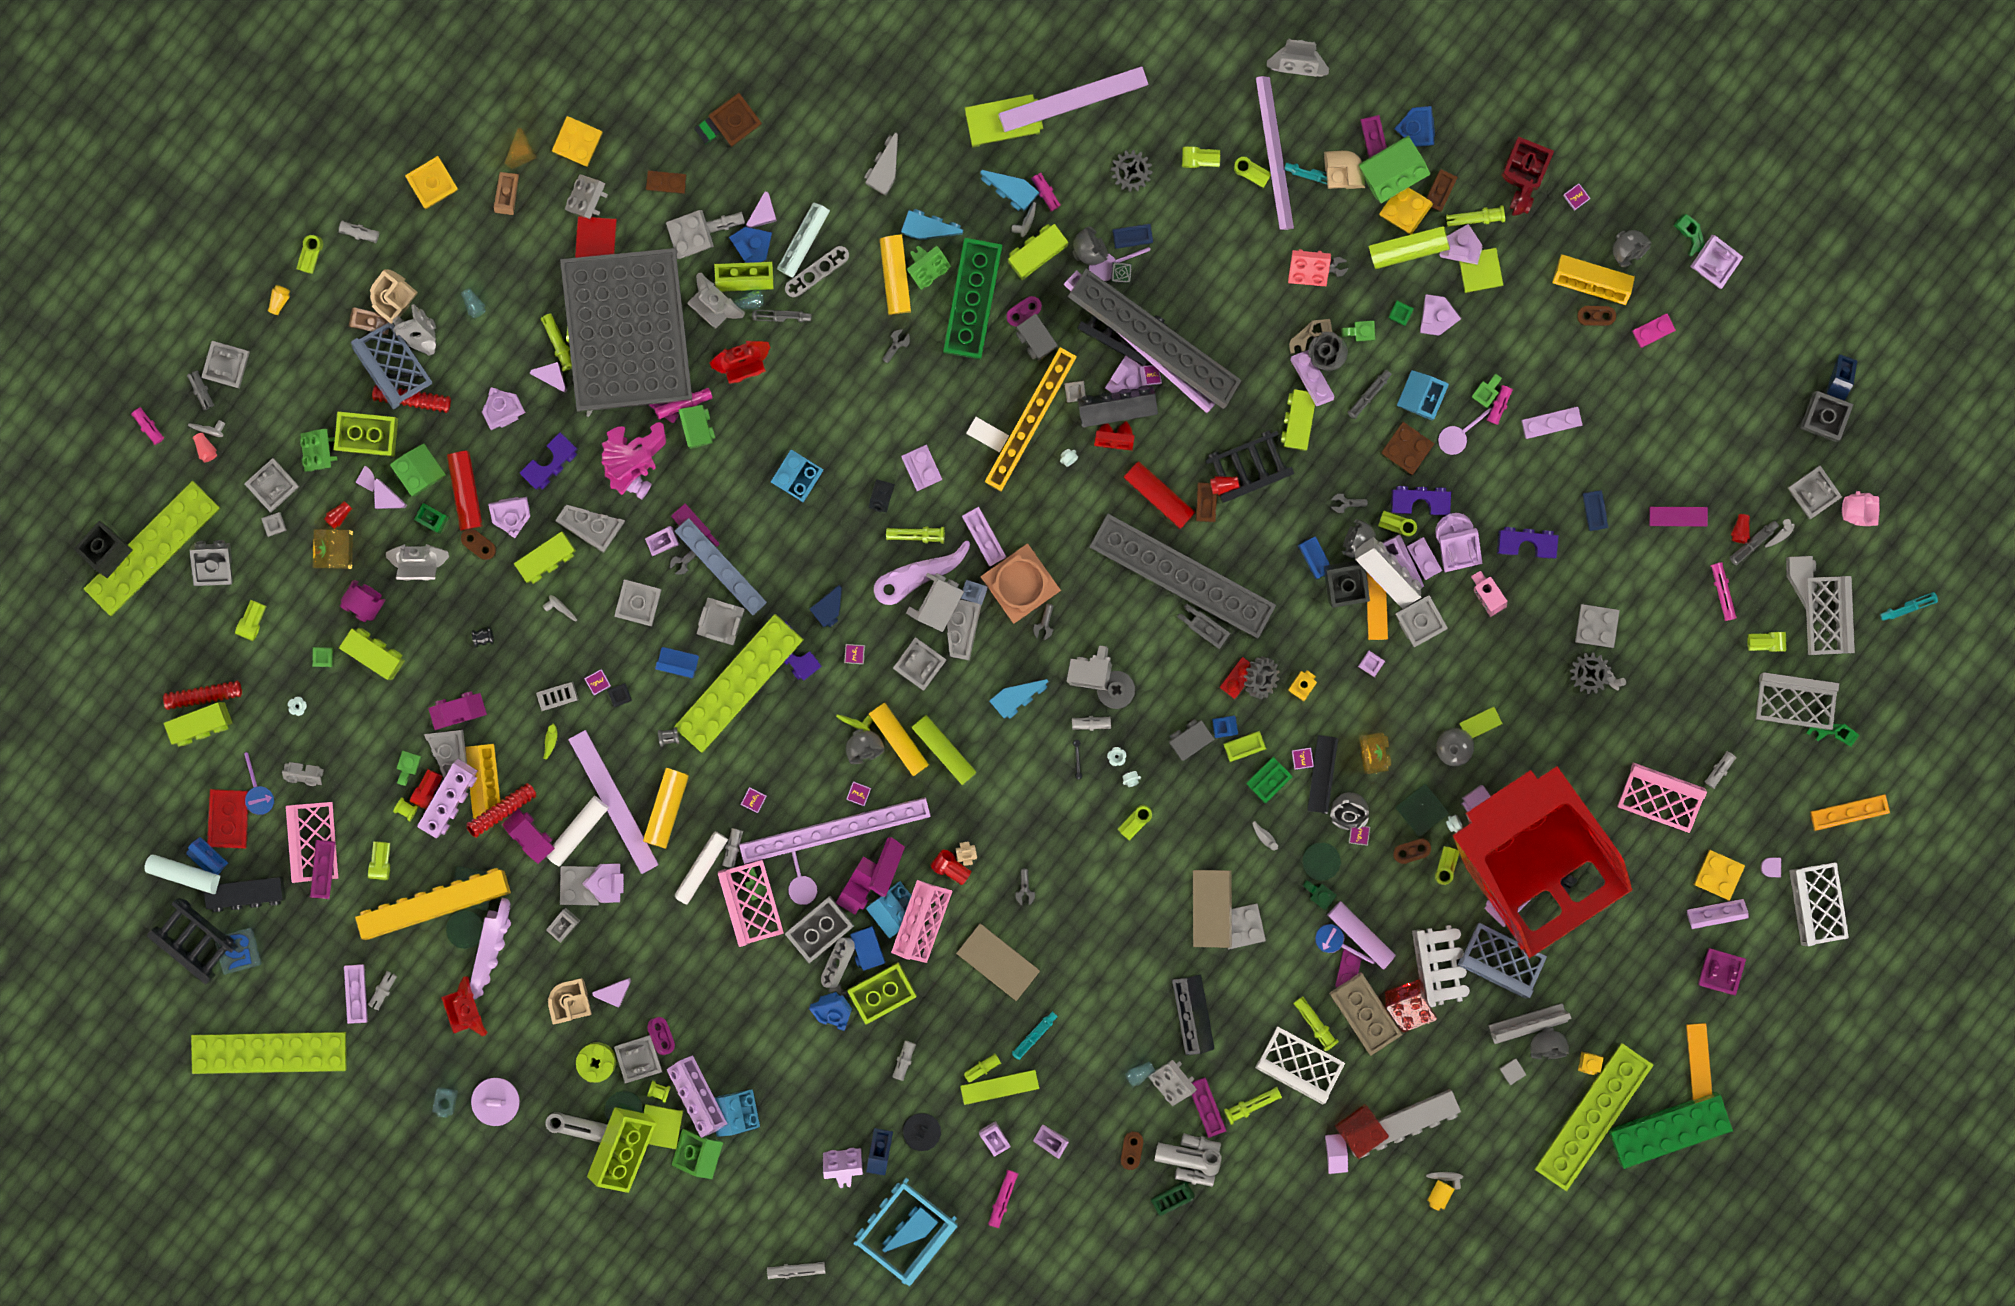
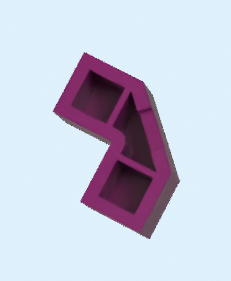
M471 691L461 694L462 698L447 702L446 699L436 701V706L428 708L434 729H441L487 715L481 693L473 695Z
M517 809L502 823V826L513 840H516L523 847L524 852L539 864L555 849L551 844L552 838L546 832L542 834L532 823L534 819L528 812L523 813L520 809Z
M863 857L836 904L855 915L859 908L863 910L868 902L866 896L871 890L868 886L877 864Z

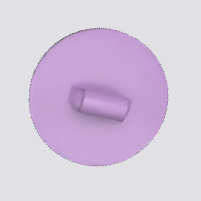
M490 1078L481 1082L475 1088L471 1099L472 1110L475 1116L481 1122L490 1126H500L508 1123L518 1112L520 1104L516 1088L509 1081L502 1078Z

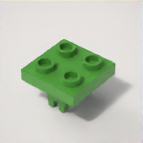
M920 246L916 247L918 253L910 252L915 263L907 271L921 290L931 285L933 280L945 274L951 267L938 246L928 253Z
M327 429L301 433L300 444L303 452L302 463L305 472L331 468V461H337V456L330 457L328 442H334L335 437L328 438Z

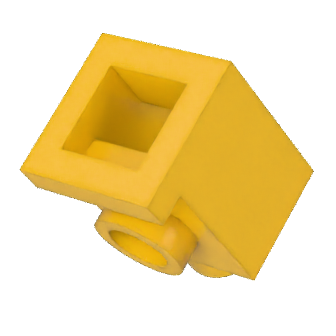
M1307 670L1305 673L1300 671L1288 688V691L1302 701H1305L1317 683L1314 680L1316 676ZM1302 681L1307 682L1306 688L1300 686Z
M1581 1052L1578 1071L1592 1075L1597 1074V1072L1601 1073L1603 1057Z

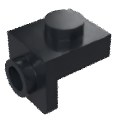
M876 479L869 508L878 512H887L895 484Z

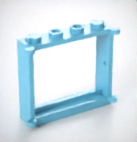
M905 1178L901 1185L897 1183L892 1189L893 1195L890 1199L885 1198L879 1206L881 1210L878 1214L873 1213L867 1221L869 1223L865 1230L863 1228L860 1229L855 1236L857 1240L854 1242V1245H858L902 1280L903 1284H907L910 1287L957 1228L958 1224L955 1222L957 1219L955 1216L952 1219L909 1186L907 1184L909 1180ZM903 1189L945 1221L904 1274L863 1242V1239Z

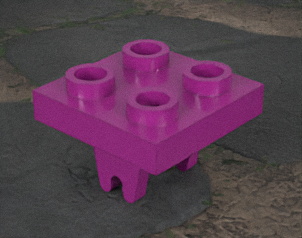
M1708 948L1698 985L1736 996L1746 959Z

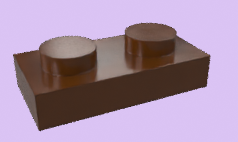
M1442 169L1439 170L1427 196V199L1433 203L1432 209L1440 213L1442 212L1458 178L1457 176Z
M648 171L646 190L685 194L687 175Z
M1198 483L1196 521H1216L1217 494L1212 493L1211 483Z

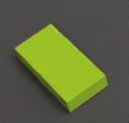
M1491 707L1459 724L1463 730L1467 731L1474 738L1501 725L1502 722L1495 707Z
M1260 731L1223 744L1230 762L1266 749Z

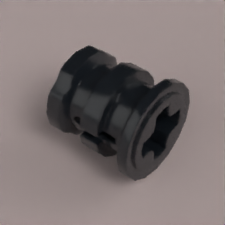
M488 626L486 630L483 628L479 629V631L472 630V640L475 647H478L480 644L482 646L487 645L489 642L491 645H494L491 626Z

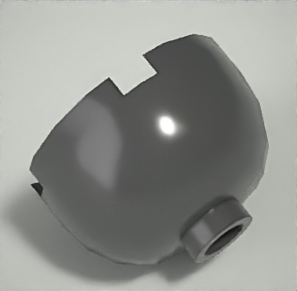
M1091 226L1084 228L1076 235L1073 241L1074 250L1072 253L1077 261L1081 260L1086 265L1094 266L1108 259L1106 258L1108 257V251L1101 238L1098 240L1095 236L1097 232Z
M1622 231L1615 237L1617 240L1613 244V255L1621 267H1627L1631 265L1630 260L1634 258L1639 260L1646 254L1651 247L1649 244L1652 243L1640 231Z
M1323 332L1318 338L1315 337L1312 340L1308 355L1314 366L1324 371H1333L1345 363L1348 356L1347 344L1340 336L1332 332Z
M1359 519L1354 521V523H1357L1355 527L1349 528L1343 544L1346 551H1342V553L1351 558H1355V550L1372 537L1376 538L1374 529L1368 523Z
M1450 728L1439 736L1436 743V752L1439 759L1445 764L1461 766L1472 758L1474 741L1467 731L1459 728Z
M863 729L852 733L853 736L849 738L845 748L850 764L864 763L862 759L869 757L870 760H873L880 756L885 749L880 737L875 732L863 731Z
M1347 792L1339 795L1331 806L1332 822L1344 830H1350V828L1357 827V829L1362 828L1369 819V807L1366 800L1356 793Z
M1544 1028L1541 1033L1536 1034L1532 1039L1530 1047L1531 1057L1534 1059H1542V1056L1549 1057L1548 1059L1566 1057L1569 1054L1568 1041L1563 1034L1554 1031V1028Z

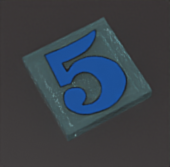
M252 928L225 934L235 940V944L239 947L232 953L226 951L221 957L220 963L224 975L262 965ZM215 941L216 948L218 950L221 945L217 941Z

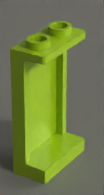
M1032 94L965 107L972 148L996 141L1033 134L1039 135L1040 129H1043L1042 120L1004 132L998 115L1001 112L1038 101V99H1034Z

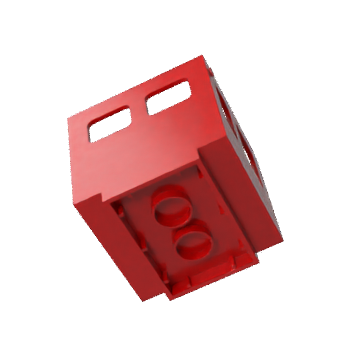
M1558 766L1538 779L1531 770L1468 811L1466 816L1470 824L1452 835L1465 868L1517 940L1520 949L1524 950L1529 959L1632 891L1624 859ZM1586 862H1591L1605 880V884L1580 902H1574L1561 885V879ZM1549 891L1561 907L1562 912L1536 931H1532L1519 915L1518 908L1539 893Z

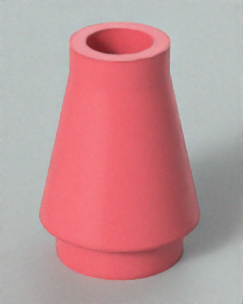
M198 433L193 437L199 459H202L203 462H209L217 457L216 448L203 433Z

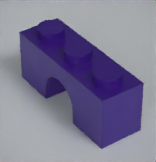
M561 432L547 445L553 453V461L550 465L540 466L535 460H532L520 472L536 490L539 488L543 490L550 483L548 479L553 474L557 476L564 469L562 465L566 461L570 463L577 456L575 452L578 449Z
M1396 486V490H1392L1391 513L1411 514L1413 503L1417 499H1422L1429 505V515L1450 514L1451 492H1446V488H1435V491H1427V487H1416V490H1408L1407 486Z
M1504 527V530L1499 531L1497 554L1518 555L1520 544L1524 541H1529L1535 546V557L1557 558L1558 535H1554V531L1542 530V534L1534 533L1535 530L1523 529V532H1515L1516 528Z
M811 651L802 657H797L792 653L784 661L786 665L790 663L794 668L792 673L798 680L802 678L803 681L822 667Z

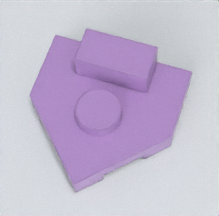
M1469 224L1447 236L1450 250L1440 252L1441 258L1478 265L1482 244Z
M1425 295L1420 333L1439 336L1461 320L1445 297Z
M1125 356L1105 389L1114 393L1122 389L1132 390L1142 386L1139 367L1142 366Z
M492 387L482 411L491 430L499 426L503 428L518 420V416L525 413L516 394L500 391Z
M514 497L489 503L492 523L516 538L531 516L527 497Z
M599 864L595 872L582 883L600 903L620 902V893H623V874L620 873V864Z

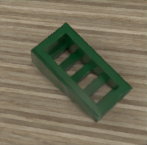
M1183 1181L1151 1199V1202L1159 1216H1162L1192 1201L1195 1195L1188 1182ZM1180 1189L1183 1190V1192L1185 1193L1186 1197L1183 1196V1194H1182V1192H1181ZM1174 1192H1176L1177 1196L1179 1197V1201H1177V1199L1175 1198L1173 1194ZM1166 1196H1169V1198L1171 1199V1201H1172V1203H1173L1172 1205H1170V1203H1169V1201L1167 1200ZM1160 1199H1162V1201L1164 1202L1166 1206L1165 1209H1163L1161 1203L1159 1202Z

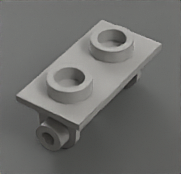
M285 763L282 774L286 781L290 783L304 782L309 786L322 785L321 777L323 776L324 769H320L319 766L306 765V770L302 771L303 764Z

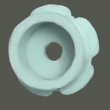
M1065 450L1061 454L1060 462L1064 463L1066 467L1073 464L1078 459V456L1075 454L1076 451Z
M295 697L289 700L288 710L292 715L300 716L307 708V704L301 697Z
M1119 747L1112 748V751H1109L1107 758L1110 760L1109 763L1113 766L1124 764L1126 752Z
M1137 771L1122 776L1123 784L1128 785V787L1139 784L1138 780L1141 778V776H1138Z
M1457 815L1448 816L1449 820L1446 823L1451 832L1455 831L1457 833L1458 830L1463 829Z

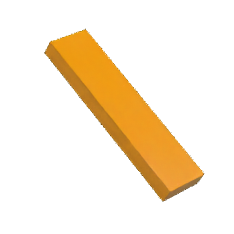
M1366 571L1370 601L1367 602L1368 640L1388 639L1386 591Z
M1886 794L1811 811L1810 815L1813 828L1816 831L1888 814L1890 811Z
M1706 1023L1686 1024L1693 1100L1712 1094Z

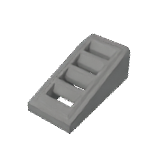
M574 682L536 693L541 711L579 700ZM564 688H568L570 699H567ZM558 690H561L563 701H560ZM551 692H554L557 703L553 704ZM544 694L547 695L549 701V705L547 706L543 698Z

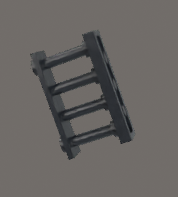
M1091 315L1089 321L1086 320L1085 323L1081 321L1077 330L1145 366L1148 360L1137 350L1130 349V344L1124 338L1120 339L1119 342L1112 339L1114 331L1112 328L1107 326L1106 330L1102 332L1096 330L1095 324L1098 318L1094 315ZM1157 315L1154 316V318L1166 325L1163 318Z
M1272 430L1261 433V438L1225 453L1219 454V452L1208 455L1209 459L1205 461L1206 465L1213 463L1218 477H1226L1220 459L1230 455L1241 480V488L1230 490L1220 496L1222 504L1295 474L1292 467L1287 468L1286 465L1284 466L1273 439V437L1279 435L1277 431L1273 433ZM1265 440L1277 467L1275 469L1277 473L1273 475L1266 473L1255 446ZM1246 448L1249 449L1259 474V480L1253 483L1251 480H1248L1237 453Z
M178 898L172 903L176 910L163 927L158 928L156 926L147 934V937L206 985L216 976L212 969L226 951L232 953L239 946L235 944V940L232 937L224 935L196 912L187 900ZM184 914L191 922L178 939L173 940L168 936V931L179 917ZM198 926L206 934L193 951L188 952L183 948V943ZM213 938L221 946L207 964H202L198 960V955Z

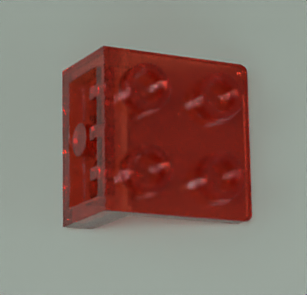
M1420 979L1385 992L1386 1009L1402 1032L1437 1020V1016L1424 998L1423 983Z
M1366 1104L1335 1125L1337 1131L1358 1159L1389 1138V1135Z

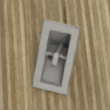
M565 908L546 931L561 943L580 920Z

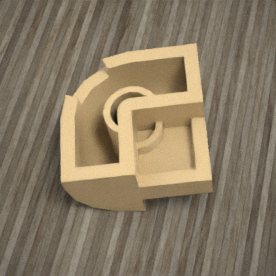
M1351 151L1324 152L1328 189L1365 188V178L1359 167L1362 161L1355 153Z
M383 270L370 289V298L375 311L392 324L395 317H401L408 309L409 304L418 292L405 282L406 279L391 270Z
M583 978L563 982L556 985L551 991L548 998V1006L553 1024L592 1014Z

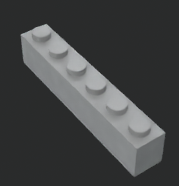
M1448 1089L1345 1133V1137L1354 1157L1359 1156V1158H1363L1369 1155V1151L1373 1149L1377 1151L1387 1147V1143L1392 1141L1398 1143L1405 1139L1404 1136L1408 1134L1414 1136L1423 1132L1422 1128L1427 1126L1430 1128L1436 1127L1440 1124L1441 1120L1446 1118L1447 1121L1458 1117L1457 1114L1461 1111L1452 1090Z

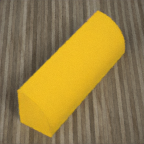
M902 234L880 238L888 315L910 313L911 307Z
M1561 254L1553 283L1626 305L1632 292L1635 276Z
M883 703L869 713L912 776H915L929 765L886 703Z
M494 744L465 747L467 764L477 770L475 775L477 780L472 788L470 787L473 819H476L478 815L481 816L483 812L486 813L487 809L491 810V807L495 806L496 803H500Z
M666 768L643 842L666 849L689 775Z

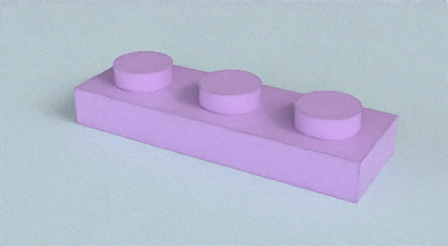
M1309 350L1292 356L1291 362L1315 405L1319 406L1334 400V394L1320 369L1312 364L1313 362L1308 355Z
M1578 407L1521 420L1526 439L1582 426Z
M979 507L962 516L989 566L1006 558Z
M1744 899L1689 909L1687 910V916L1691 928L1695 929L1748 918V910Z
M364 964L344 966L347 1023L368 1022Z

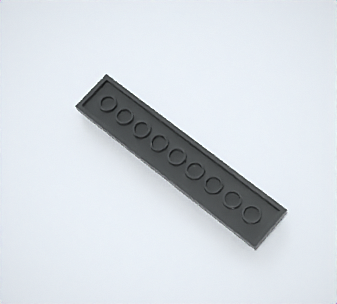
M1087 268L1083 271L1068 295L1070 299L1224 409L1228 405L1241 382L1238 377Z
M1107 514L1089 547L1257 639L1276 607L1274 603L1110 514Z

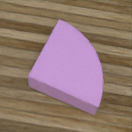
M364 466L356 483L374 492L375 477L367 466Z

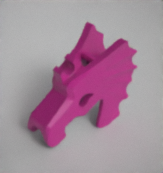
M661 422L650 427L652 431L650 435L644 438L638 437L628 445H626L628 440L624 437L625 427H616L607 432L608 440L602 443L604 451L601 462L605 468V477L610 479L611 489H616L623 495L641 474L647 476V469L649 467L653 470L656 468L652 456L666 444L664 425Z

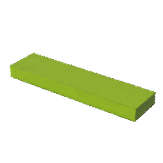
M1035 1070L960 1085L964 1105L1039 1089Z

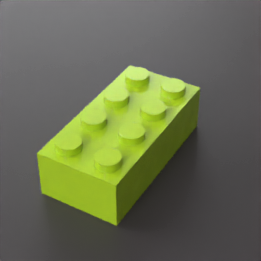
M615 1107L587 1177L597 1187L629 1193L657 1123L647 1114Z

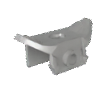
M1288 39L1286 47L1280 49L1267 60V67L1278 72L1315 77L1329 74V68L1318 52L1315 51V42Z
M702 273L697 274L699 292L688 301V305L715 329L726 318L737 319L744 317L745 312L736 306L731 298L728 299Z
M413 304L411 305L413 319L404 322L399 316L393 319L395 324L393 330L396 336L400 335L407 342L408 347L430 356L435 353L436 348L434 331L436 325L433 319H429L422 309ZM412 332H420L421 334L413 336Z
M404 544L386 552V558L398 568L396 580L405 581L435 579L437 567L441 566L449 558L447 550L428 544L424 547H405Z

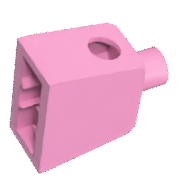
M1481 571L1471 577L1476 584L1474 592L1490 617L1507 607L1508 601L1491 577L1486 579ZM1489 589L1491 592L1485 593L1483 590Z

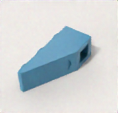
M985 170L980 172L983 176L981 180L988 186L991 184L997 188L995 192L1002 198H1009L1012 201L1010 203L1011 206L1017 211L1020 209L1025 211L1039 194L1024 179Z
M914 209L913 212L908 211L901 234L917 240L963 234L960 225L950 222L949 225L942 222L943 219L933 215L931 218L926 217L924 212Z
M1045 679L1004 688L990 702L1003 718L1008 716L1010 719L1018 712L1016 708L1021 704L1025 707L1033 700L1031 696L1035 692L1040 694L1047 688L1046 683L1048 680Z
M922 1205L919 1208L915 1206L908 1214L910 1218L906 1222L902 1221L895 1228L897 1231L893 1237L889 1235L884 1240L882 1251L886 1252L926 1237L938 1223V1220Z

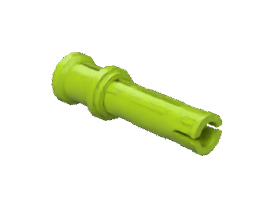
M1500 205L1499 208L1492 209L1484 207L1482 211L1446 215L1447 227L1480 222L1486 225L1489 222L1495 221L1503 223L1505 222L1504 206Z
M552 314L541 317L540 319L556 350L555 357L559 358L562 365V371L572 369L570 347L566 346Z
M928 526L923 527V529L887 528L886 540H922L924 543L940 542L944 544L945 528H929Z
M1304 996L1293 1003L1315 1032L1314 1037L1318 1038L1322 1043L1324 1051L1329 1050L1339 1042L1338 1039L1332 1036L1329 1027L1324 1026Z
M1275 1087L1245 1103L1240 1101L1238 1105L1230 1109H1224V1112L1232 1125L1234 1121L1242 1117L1247 1118L1250 1115L1249 1113L1277 1099H1281L1282 1096L1278 1088Z

